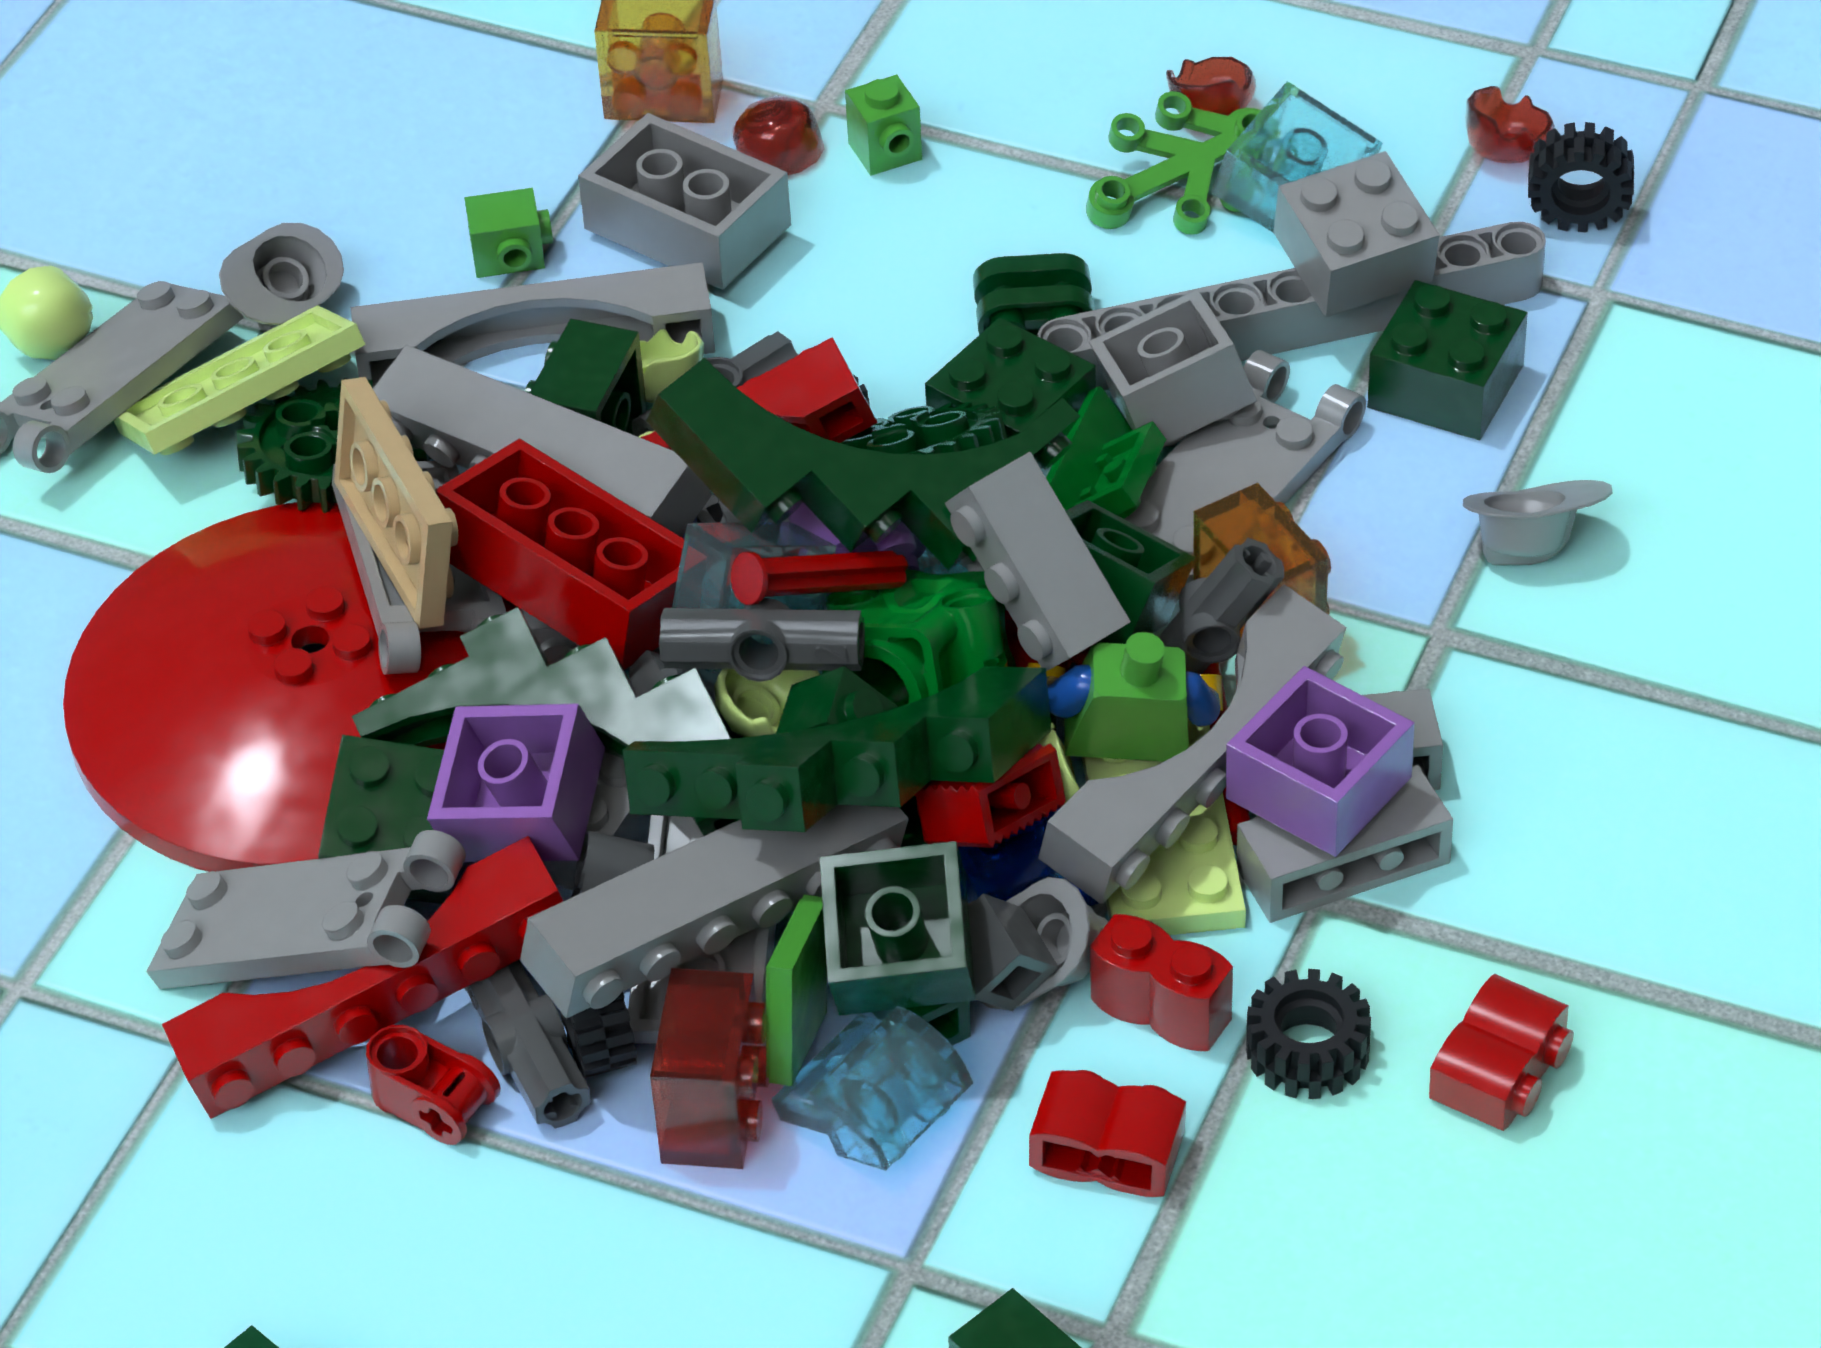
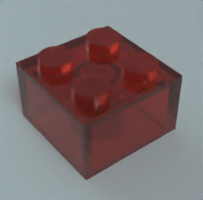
M671 968L650 1074L661 1164L743 1169L748 1141L759 1142L763 1106L761 1100L755 1099L757 1087L768 1088L769 1078H766V1046H761V1044L765 1043L766 1002H756L754 973Z

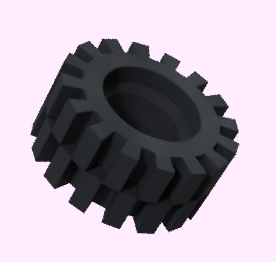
M1575 122L1564 124L1563 135H1560L1556 128L1548 131L1546 142L1539 138L1534 144V153H1530L1528 198H1531V207L1534 212L1541 211V220L1547 224L1558 218V229L1568 231L1570 223L1578 224V232L1585 233L1588 232V223L1594 222L1597 230L1607 228L1608 217L1615 223L1623 217V209L1629 210L1632 204V195H1634V155L1632 149L1627 150L1628 142L1622 136L1614 140V130L1606 126L1600 134L1595 133V123L1585 122L1584 131H1576ZM1585 170L1594 172L1603 178L1591 184L1577 185L1566 182L1560 177L1571 171Z
M1296 969L1286 971L1283 985L1274 976L1265 981V992L1257 989L1251 997V1007L1248 1006L1246 1053L1247 1060L1251 1059V1070L1256 1077L1265 1073V1085L1272 1090H1275L1281 1082L1285 1083V1096L1297 1098L1299 1088L1309 1089V1099H1321V1087L1327 1086L1333 1096L1343 1092L1344 1079L1351 1085L1355 1084L1360 1079V1068L1366 1070L1369 1062L1371 1035L1370 1006L1367 999L1360 1000L1359 988L1351 983L1342 990L1343 977L1335 973H1331L1327 982L1321 981L1320 969H1308V979L1301 980L1298 978ZM1308 1024L1323 1027L1332 1032L1334 1036L1321 1042L1304 1043L1287 1037L1283 1032L1294 1026Z
M623 992L613 1002L603 1008L593 1009L590 1007L567 1019L563 1014L561 1015L563 1026H565L568 1044L572 1049L573 1059L576 1061L583 1078L637 1064L635 1039L629 1021L631 1020L624 1002L625 996Z

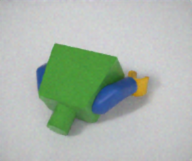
M1137 632L1129 637L1126 644L1099 642L1090 647L1082 665H1076L1066 673V669L1060 666H1055L1046 671L1050 713L1064 718L1065 756L1164 762L1189 748L1188 718L1196 726H1208L1214 723L1220 711H1223L1222 675H1200L1186 671L1185 651L1179 647L1164 646L1163 641L1153 633ZM1028 663L1027 666L1041 668L1039 663Z

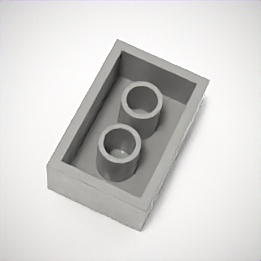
M650 113L642 117L578 175L584 229L668 266L703 262L706 282L722 290L791 226L788 175L786 171Z

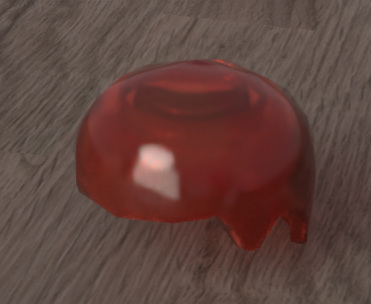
M1210 57L1196 63L1185 59L1177 77H1175L1173 70L1166 71L1169 92L1176 91L1186 95L1191 101L1193 108L1228 116L1235 110L1246 108L1256 91V79L1252 70L1247 64L1234 57Z
M1489 86L1475 90L1466 101L1465 126L1469 143L1477 154L1494 162L1512 164L1529 161L1530 153H1534V144L1539 138L1546 142L1547 132L1555 126L1549 112L1534 106L1530 96L1525 95L1515 104L1507 103L1504 101L1498 86Z
M770 96L750 104L740 115L732 130L734 145L737 151L787 172V175L800 173L816 163L825 149L812 110L802 101L787 96Z

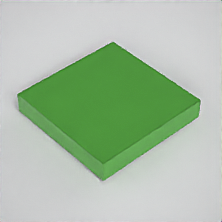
M805 894L799 900L766 966V1078H769V1083L793 1086L827 1013V963L822 897Z

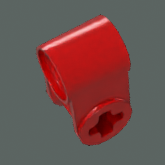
M390 1025L382 1028L371 1036L366 1045L371 1096L375 1105L382 1111L393 1114L424 1130L429 1136L444 1144L456 1145L467 1133L466 1123L482 1105L491 1104L500 1095L501 1087L497 1077L483 1062L474 1056L459 1053L422 1034L413 1027Z

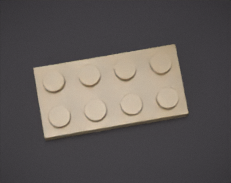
M366 377L341 380L334 483L418 628L444 625L446 598H451L454 591L453 575L449 566L450 548L458 543V525L454 512L450 508H444L436 494L431 474L428 471L421 470L414 458L409 438L406 435H400L392 422L387 402L379 400Z

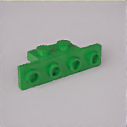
M1098 386L1088 391L1078 412L1080 417L1067 435V438L1073 443L1072 446L1051 466L1046 479L1065 511L1085 500H1089L1125 519L1140 506L1142 501L1140 496L1148 479L1157 469L1155 464L1167 439L1153 421L1132 430L1103 388Z

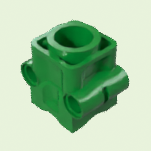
M906 570L907 581L899 588L833 592L825 598L827 610H861L865 621L864 664L862 671L852 672L899 707L927 698L963 681L984 666L1016 667L1007 639L1005 605L998 602L988 590L984 579L985 571L931 574L919 570Z

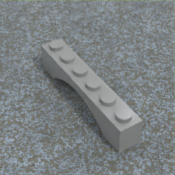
M703 262L350 307L352 322L357 324L366 344L355 350L359 377L373 380V387L378 383L406 344L462 366L470 361L502 350L533 344L551 343L553 340L558 341L570 318L638 331L639 340L647 342L660 329H666L672 340L678 343H683L686 334L689 331H694L698 333L704 342L703 354L715 353L712 311Z
M1283 584L1246 621L1235 658V695L1230 706L1212 729L1187 750L1154 767L1118 777L1088 780L1048 820L1038 859L1101 905L1120 886L1126 890L1134 886L1148 867L1150 862L1149 856L1160 844L1166 849L1170 848L1186 829L1190 820V813L1199 804L1205 808L1210 807L1221 795L1226 787V744L1303 666L1331 680L1334 679L1344 661V657L1339 654V650L1347 627Z

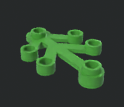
M1166 92L1160 96L1155 111V120L1159 126L1170 131L1187 128L1215 137L1205 142H1198L1145 129L1142 119L1131 113H1122L1115 116L1108 135L1109 143L1114 149L1124 153L1140 151L1169 159L1126 179L1118 176H1106L1096 181L1091 186L1088 194L1086 214L1099 227L1106 229L1122 227L1129 221L1135 201L1188 176L1184 196L1177 201L1173 223L1179 231L1185 234H1198L1206 228L1210 215V206L1206 200L1214 164L1230 156L1234 157L1232 173L1225 177L1219 196L1220 202L1226 209L1233 212L1248 210L1253 204L1257 191V185L1253 179L1256 162L1264 159L1276 148L1280 135L1279 127L1269 114L1259 109L1241 108L1227 116L1193 108L1189 98L1180 92ZM1174 108L1178 110L1180 114H1172L1168 112L1166 109ZM1128 130L1131 131L1134 135L1126 136L1120 133L1119 131ZM1239 189L1242 190L1246 195H1236L1232 193L1230 190ZM1192 211L1198 214L1199 217L1191 218L1183 212Z

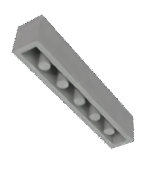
M407 344L373 388L379 400L387 402L392 422L400 435H406L412 446L424 450L433 460L445 467L452 468L454 464L469 469L520 438L680 537L685 534L712 496L710 489L670 449Z
M836 805L806 832L742 829L740 819L529 917L520 961L566 1019L590 1007L593 1009L603 1008L613 1002L625 990L646 980L651 982L661 980L672 973L678 965L703 953L707 955L715 954L728 946L734 938L759 926L761 928H768L777 924L790 911L796 908L804 894L822 897L820 857L901 847L909 818L899 807Z

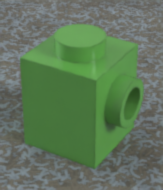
M897 74L845 90L848 144L870 176L922 160L920 106Z
M533 187L464 197L476 278L545 268L542 245L553 244L551 222L548 209L537 210Z

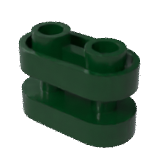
M1052 253L995 257L983 262L973 274L972 281L974 299L977 304L976 317L979 335L1000 317L1038 336L1041 326L1050 320L1095 310L1094 301L1091 296L1092 285L1089 267L1082 258L1073 254Z

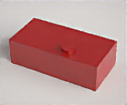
M520 438L435 489L444 508H450L454 512L458 525V543L450 548L449 564L579 646L593 644L606 637L624 669L630 667L646 650L653 651L659 647L660 618L664 608L706 607L713 556Z

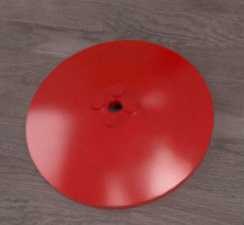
M297 502L244 513L215 523L183 538L136 569L109 595L82 632L70 660L65 679L63 699L65 729L76 769L87 791L101 810L123 831L150 849L196 869L216 872L319 859L318 853L342 735L361 737L352 716L369 708L378 698L387 694H397L426 679L435 669L443 665L455 664L469 657L460 638L461 635L467 632H419L421 662L418 673L383 674L379 659V638L338 503H334L332 509L327 513L322 512L320 503L313 502L303 511L298 510ZM502 597L506 612L518 607ZM313 643L326 645L321 650L313 653L300 649L305 645ZM446 742L427 747L445 750Z

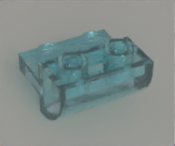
M897 1006L884 1020L858 1014L799 1071L793 1086L785 1085L771 1101L781 1121L828 1135L837 1156L886 1171L894 1162L903 1157L907 1149L939 1117L943 1116L950 1109L951 1105L973 1084V1081L957 1051L937 1029L915 1013Z

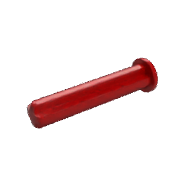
M892 550L761 558L755 552H743L733 562L731 586L736 598L745 605H755L761 602L764 597L895 589L901 587L907 581L905 571L909 565L904 555H897Z

